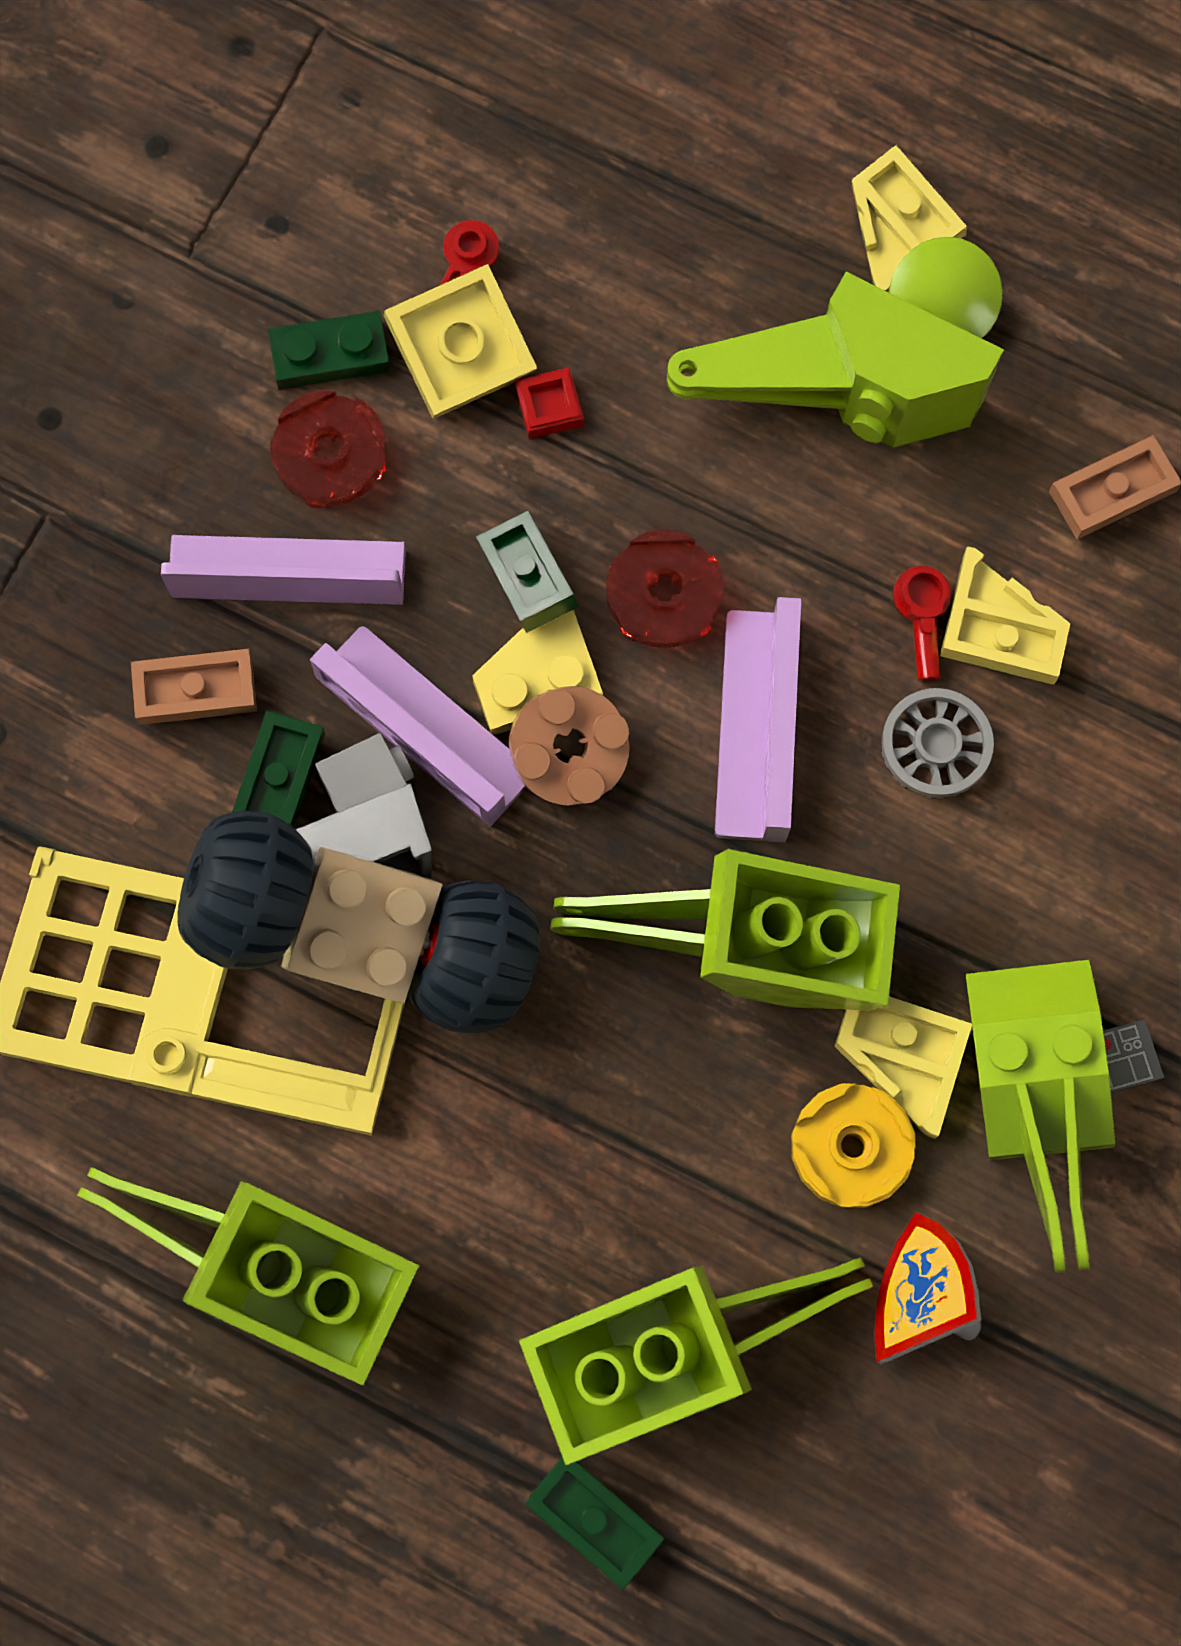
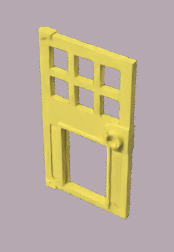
M42 846L38 847L29 873L32 878L0 982V1055L372 1136L404 1008L403 1003L389 999L384 1000L366 1076L208 1042L228 969L197 955L180 936L177 924V911L184 878L63 853ZM65 880L109 890L98 927L50 917L60 881ZM127 895L176 904L166 941L117 932ZM45 935L93 945L81 983L33 973ZM111 950L161 960L150 997L147 998L100 987ZM28 991L77 1001L67 1036L64 1040L16 1030ZM98 1005L145 1016L134 1054L131 1055L84 1044L95 1006Z

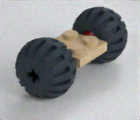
M238 811L223 814L208 824L202 832L189 861L180 892L177 911L178 930L183 941L197 955L220 967L249 970L272 964L285 953L281 967L286 971L403 1004L408 994L412 1004L429 1021L445 1030L457 1033L478 1034L500 1028L511 1020L522 1005L524 996L527 995L531 986V979L538 962L537 954L539 953L540 946L538 921L532 909L518 895L497 883L463 881L449 884L442 888L443 884L435 880L323 846L319 847L313 865L312 851L305 838L292 825L264 812Z

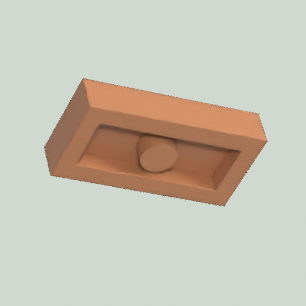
M1152 435L1053 482L1049 493L1075 538L1078 540L1176 493L1181 486V480L1156 438Z
M249 649L131 662L135 719L139 725L257 712L253 661Z

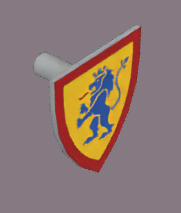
M916 1212L893 1249L880 1285L875 1315L876 1361L880 1365L953 1333L967 1341L973 1340L981 1329L979 1293L974 1270L961 1243L943 1225Z

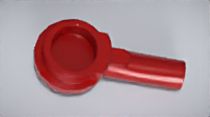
M468 220L462 221L450 229L443 243L444 256L449 268L440 285L487 264L491 269L497 261L500 249L498 237L490 226L481 221Z
M922 565L911 567L899 576L894 585L892 597L895 608L902 617L913 622L917 681L933 682L941 679L936 620L946 612L951 602L952 592L948 580L941 572L933 567Z

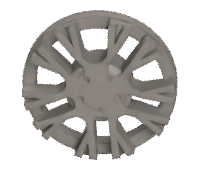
M924 689L905 697L889 714L882 733V757H884V763L893 774L895 781H898L904 789L907 787L916 793L925 795L929 799L932 797L943 799V797L956 796L967 791L983 776L993 755V732L984 712L968 697L948 689ZM934 700L936 718L926 720L922 717L917 704ZM949 702L959 706L952 722L943 718ZM904 713L919 726L918 730L915 731L899 719V717ZM971 716L978 725L980 732L968 736L961 735L957 725ZM896 733L907 736L911 740L912 745L907 748H893L892 734ZM962 745L983 747L982 754L961 751ZM914 753L917 760L902 768L898 761ZM964 760L976 769L963 779L955 769L954 761ZM921 767L928 768L932 776L930 784L913 778L912 775L915 770ZM946 767L950 785H942L940 768Z

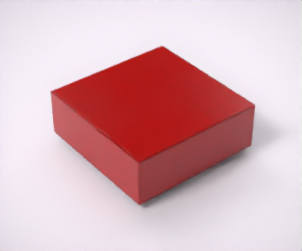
M570 367L514 380L515 392L528 439L584 426V417Z

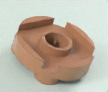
M578 686L549 689L529 700L514 719L509 735V749L513 766L524 786L533 794L546 801L567 806L592 803L615 786L626 768L630 750L628 740L629 728L614 704L596 691ZM573 728L582 734L583 738L579 742L585 743V750L581 757L573 755L568 763H565L555 755L561 749H553L554 738L557 734L567 736Z

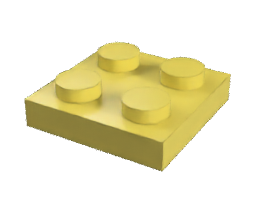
M488 264L384 310L383 316L432 419L514 383V380L534 374L537 370L531 353Z

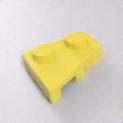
M896 145L852 179V189L873 284L887 292L890 290L891 279L897 265L912 248L929 239L937 237L962 239L967 234L965 223Z
M967 546L961 563L940 656L1054 685L1060 674L1071 623L1049 606L1037 603L1033 599L1031 592L1014 578L1006 581L982 562L984 555L980 551Z
M574 610L528 633L522 628L473 675V683L492 735L511 730L514 719L521 708L529 700L549 689L578 686L591 689L603 695Z
M889 996L888 1006L879 1009H846L834 1047L876 1088L887 1092L903 1107L909 1120L927 1137L936 1139L940 1134L972 1024Z

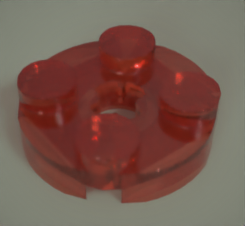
M319 390L300 396L283 409L277 419L279 425L274 431L273 439L271 437L270 454L275 471L282 484L292 494L302 498L306 505L321 509L329 505L335 506L351 502L363 496L383 477L386 469L385 458L387 449L384 429L375 411L365 401L355 396L354 400L344 396H337L336 391ZM330 436L332 443H335L338 438L345 444V446L338 450L339 455L335 458L327 459L324 457L322 459L315 455L320 450L318 441L324 437Z
M673 530L646 532L630 541L629 547L624 549L618 558L616 555L611 563L606 583L608 608L624 637L651 647L672 648L688 644L705 636L719 613L724 590L720 565L711 552L709 556L704 548L695 544L696 539L685 533ZM658 577L672 578L671 586L678 583L681 593L672 595L671 601H659L658 596L653 597L648 588L657 586Z

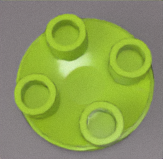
M937 237L918 244L901 259L890 283L889 293L980 338H983L993 327L1001 308L1002 284L994 263L978 246L960 238Z

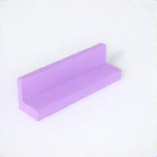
M172 535L170 563L161 564V577L171 598L403 605L406 549L404 542Z
M778 597L774 613L731 610L727 613L715 835L718 838L786 843L791 829L801 598Z
M359 627L337 651L325 643L310 659L315 677L392 744L395 746L399 745L406 756L489 827L496 822L526 789L513 766L510 749L366 627Z

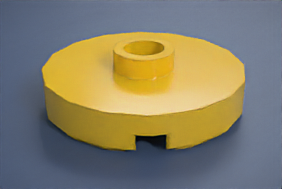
M839 1084L819 1092L800 1112L791 1135L792 1160L801 1181L819 1199L841 1208H867L888 1199L907 1180L915 1158V1131L905 1109L887 1092L865 1085ZM847 1136L858 1138L863 1146L861 1156L851 1158L844 1154L841 1148L843 1138Z

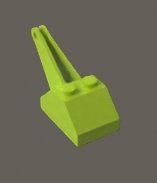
M846 272L830 299L826 315L681 350L675 353L669 360L667 386L673 395L681 399H713L835 408L839 410L842 422L851 426L853 432L860 438L872 443L883 442L894 448L970 427L985 400L1004 349ZM683 373H690L692 376H684Z
M727 849L714 858L711 889L588 898L558 897L554 899L553 909L567 915L606 919H707L705 935L586 918H554L551 920L550 929L563 935L607 939L703 957L700 978L739 998L793 1008L875 1010L888 1006L900 885Z
M1081 960L966 974L989 1161L1025 1157L1051 1245L1055 1272H1066L1058 1210L1044 1155L1068 1153L1070 1207L1078 1269H1089L1083 1220L1081 1151L1114 1148L1115 1146L1109 1070L1100 1008L1090 961Z
M90 1168L87 1174L88 1177L141 1202L217 1228L206 1254L137 1213L82 1187L77 1196L104 1208L199 1267L183 1299L185 1303L363 1386L419 1265L246 1182H240L224 1214L116 1179L95 1168Z
M860 1257L831 1269L720 1299H715L703 1266L693 1267L519 1340L565 1464H571L752 1390L738 1355L831 1305L872 1288L873 1284L871 1279L868 1278L803 1306L734 1343L722 1315L811 1289L865 1266L862 1258Z

